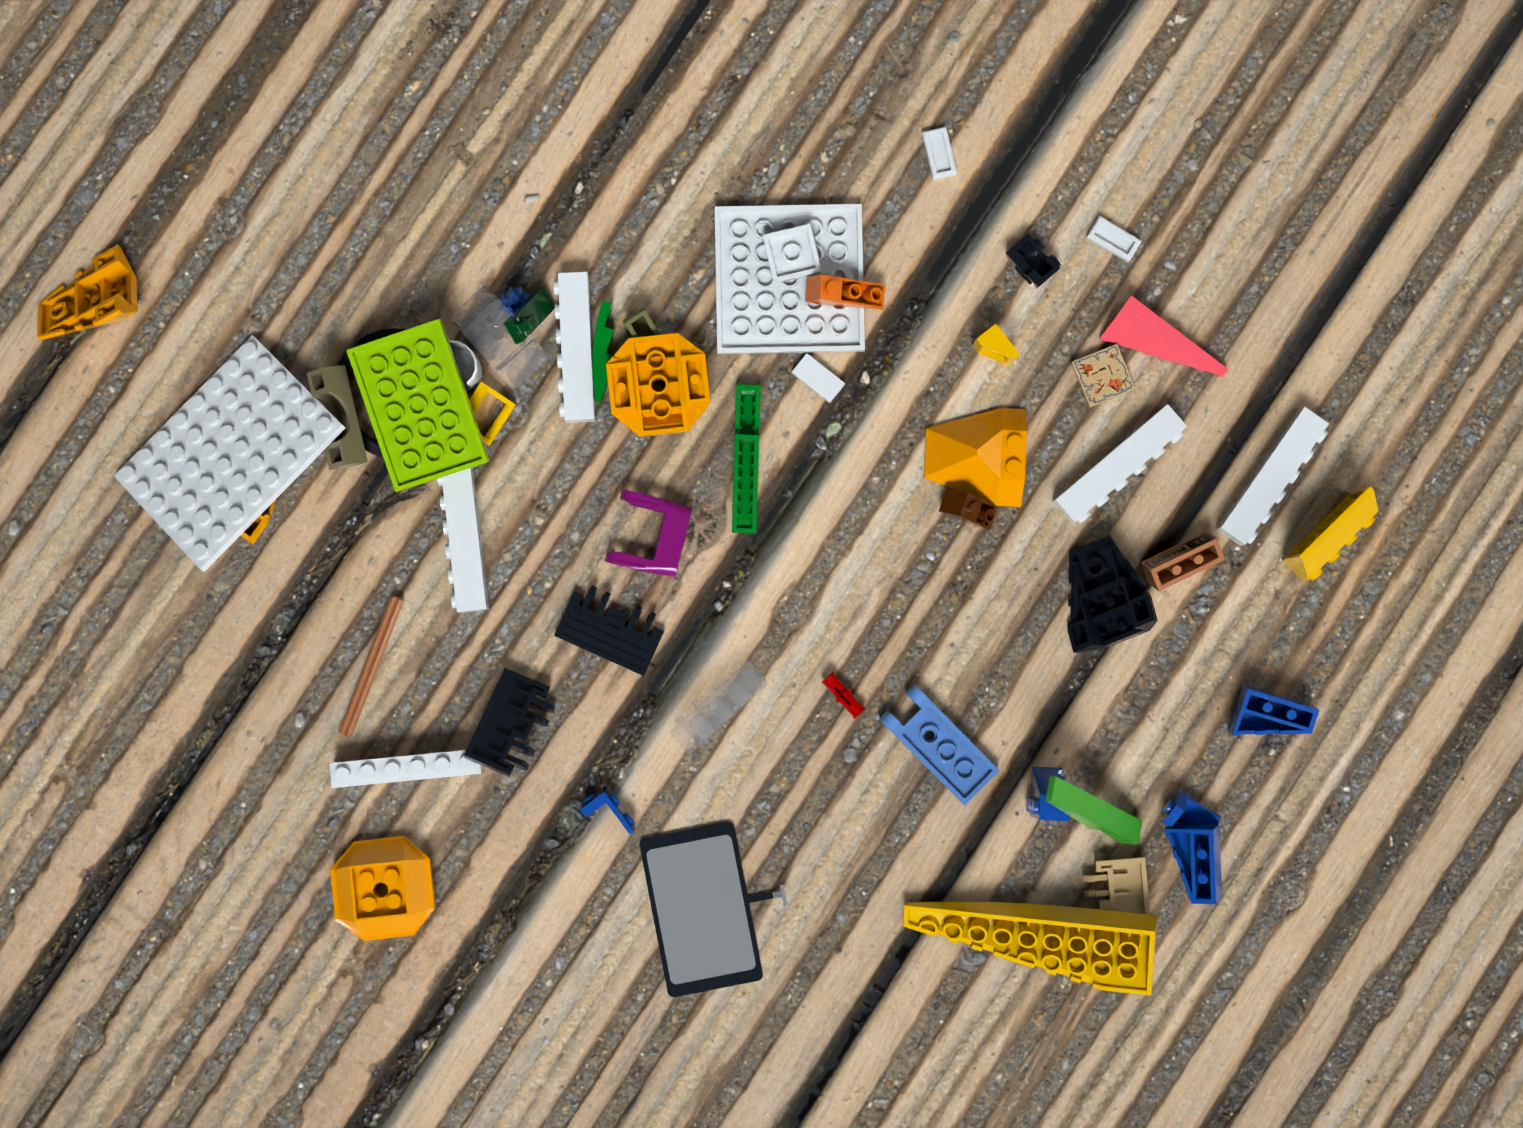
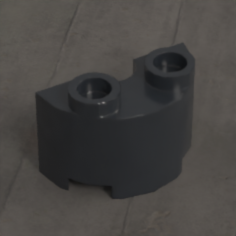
M1026 234L1005 253L1007 258L1011 259L1016 265L1015 270L1028 284L1033 283L1037 289L1060 269L1061 264L1054 255L1047 256L1042 251L1044 246L1036 237L1032 239L1029 234Z

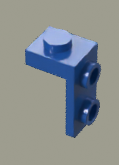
M604 791L598 797L593 793L582 802L584 807L580 810L585 817H588L607 803L627 832L632 834L635 831L632 827L635 825V822L627 812L623 814L617 807L620 805V802L612 792L608 795Z
M1181 791L1178 792L1173 800L1169 799L1163 808L1165 813L1163 823L1170 828L1178 819L1183 820L1187 824H1218L1221 820L1220 815Z

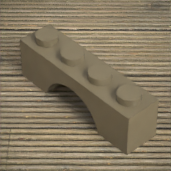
M345 365L325 366L307 372L312 397L321 401L328 411L345 427L325 449L329 470L351 468L368 462Z

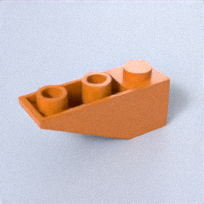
M824 274L807 277L805 302L826 306L884 309L885 285Z

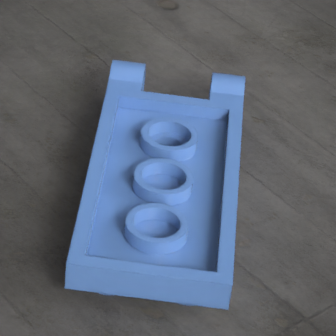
M913 684L905 694L920 709L904 725L888 710L879 720L965 806L1000 770ZM927 730H931L934 733V737L930 740L925 738Z

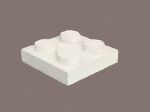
M811 224L762 235L773 284L822 273Z

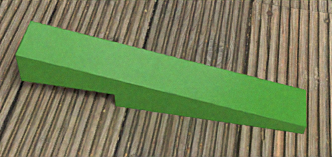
M1050 776L1045 801L1089 829L1100 830L1119 843L1139 844L1142 820L1056 776Z

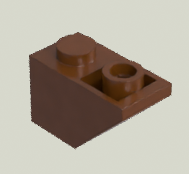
M946 488L939 512L990 530L998 507L970 493Z

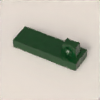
M545 288L536 289L504 322L515 344L524 342L555 309V305Z

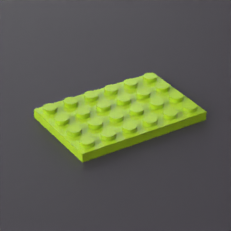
M437 319L346 350L395 492L490 461L442 319Z

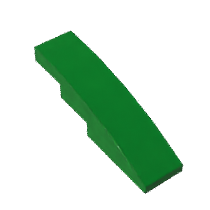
M603 300L596 323L592 362L595 402L601 406L608 388L606 364L614 356L608 353L615 335L613 329L607 328L613 305Z

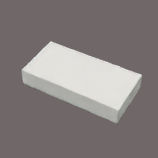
M946 127L922 132L932 180L956 176L957 171Z
M1101 216L1098 217L1086 237L1127 263L1141 243L1140 239Z
M808 353L792 371L794 376L828 403H831L845 385L842 380Z

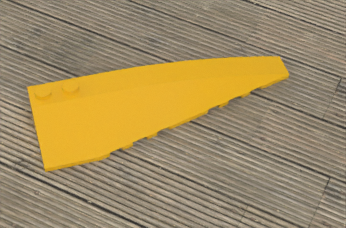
M1007 902L904 903L903 927L931 936L937 934L948 938L947 941L956 944L959 941L971 945L972 949L978 951L984 949L993 952V956L1030 968L1035 966L1046 970V973L1055 976L1058 973L1070 977L1071 981L1077 983L1083 981L1092 984V988L1149 996L1152 994L1157 915Z

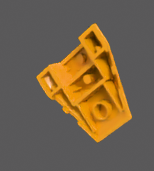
M118 244L92 259L94 264L83 273L79 270L74 274L76 279L68 286H59L38 304V339H49L116 323L126 317H131L138 311L137 278L122 248Z
M999 408L926 428L923 478L951 489L970 493L995 506L1021 507L1026 465V410Z

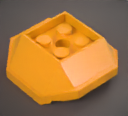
M679 333L628 338L606 364L611 414L639 437L689 432L711 404L705 353ZM663 380L666 383V387L663 391L656 392L652 389L653 382Z
M405 835L354 841L330 869L335 920L363 941L415 935L436 908L431 858ZM378 883L387 885L388 893L386 896H381L377 893L376 886Z

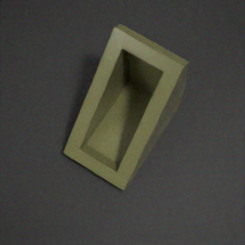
M644 307L623 320L624 326L632 338L660 335Z

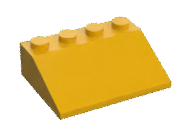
M1369 486L1351 492L1282 561L1302 581L1315 580L1323 572L1321 567L1327 562L1331 564L1341 554L1339 550L1344 545L1347 547L1358 538L1356 533L1362 527L1364 529L1368 528L1376 520L1373 516L1378 512L1374 489Z

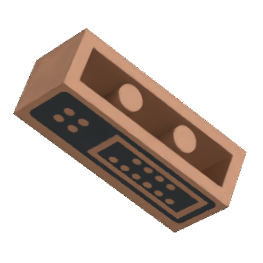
M1205 531L1140 563L1148 584L1157 591H1161L1224 561L1225 558L1217 538Z

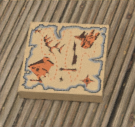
M1117 344L1071 362L1089 408L1135 390Z

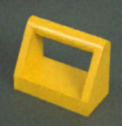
M994 324L980 335L972 344V347L978 354L1005 365H1011L1019 355L1017 349L997 324Z
M480 382L469 399L474 416L489 394L505 404L486 435H481L483 442L490 446L516 404L483 382Z

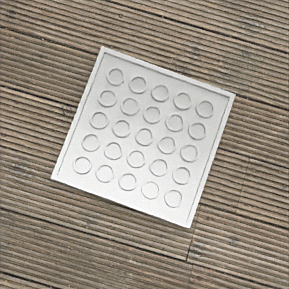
M862 204L715 206L717 354L865 351L864 308L826 306L805 302L807 277L773 284L762 238L764 234L811 224L822 270L820 274L863 281Z

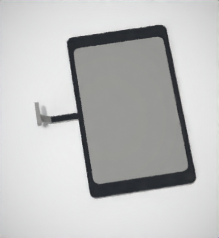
M723 822L641 839L639 846L668 995L670 997H679L761 980L763 972L749 903L782 897L783 905L786 906L787 901L783 884H780L781 891L748 897L733 823Z

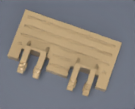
M1145 857L1094 861L1095 871H1106V873L1083 875L1084 882L1106 880V889H1088L1084 891L1085 897L1109 896V899L1098 900V909L1150 915Z

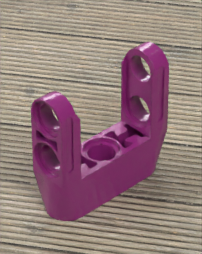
M622 490L620 500L626 501L632 506L665 513L654 560L622 552H607L604 562L652 574L676 577L692 508L669 500Z

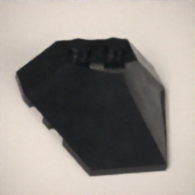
M1107 535L1069 552L1071 598H1068V606L1071 607V617L1067 630L1073 653L1111 647L1146 633L1153 628L1158 619L1152 597L1112 535Z

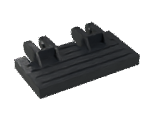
M591 586L582 606L580 604L584 595L574 591L554 636L645 676L665 632L654 627L651 636H647L656 614L651 612L648 615L646 624L640 633L633 628L642 613V607L636 606L628 626H625L629 615L609 607L606 616L602 615L611 593L606 591L603 594L597 612H594L588 608L596 595L597 587Z
M504 668L464 754V758L508 777L511 776L514 767L527 771L529 764L524 760L509 755L512 749L526 756H534L536 751L533 748L515 741V738L526 742L534 723L547 727L549 720L546 717L529 710L532 705L545 712H554L556 708L554 705L535 697V695L546 699L550 686Z

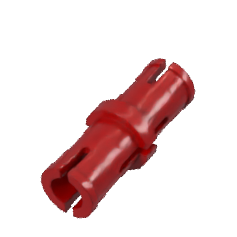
M834 672L821 682L836 697L835 701L841 703L854 719L866 709L853 696L850 687L846 688L835 676Z

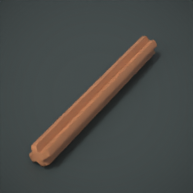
M391 596L341 723L339 733L350 737L354 732L403 605L401 598Z

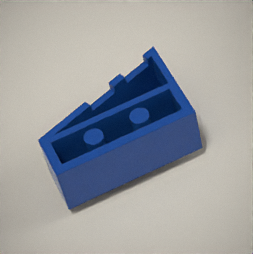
M1243 684L1228 731L1232 736L1243 734H1312L1319 709L1312 704Z
M1032 766L1031 797L1027 796L1026 811H1029L1030 816L1038 820L1069 821V815L1045 801L1050 776H1056L1065 781V777L1062 776V768Z
M1174 824L1171 828L1166 826L1164 831L1172 846L1173 856L1178 862L1181 871L1180 875L1191 904H1217L1222 899L1220 825Z

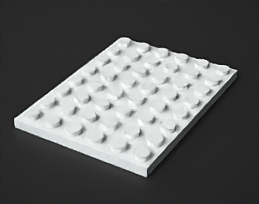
M252 335L140 448L114 477L197 567L205 572L330 445L345 427L316 398H313L306 387Z

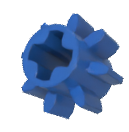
M521 286L518 289L509 287L505 294L501 293L503 302L500 306L502 311L507 310L510 317L526 301L529 293L524 294Z

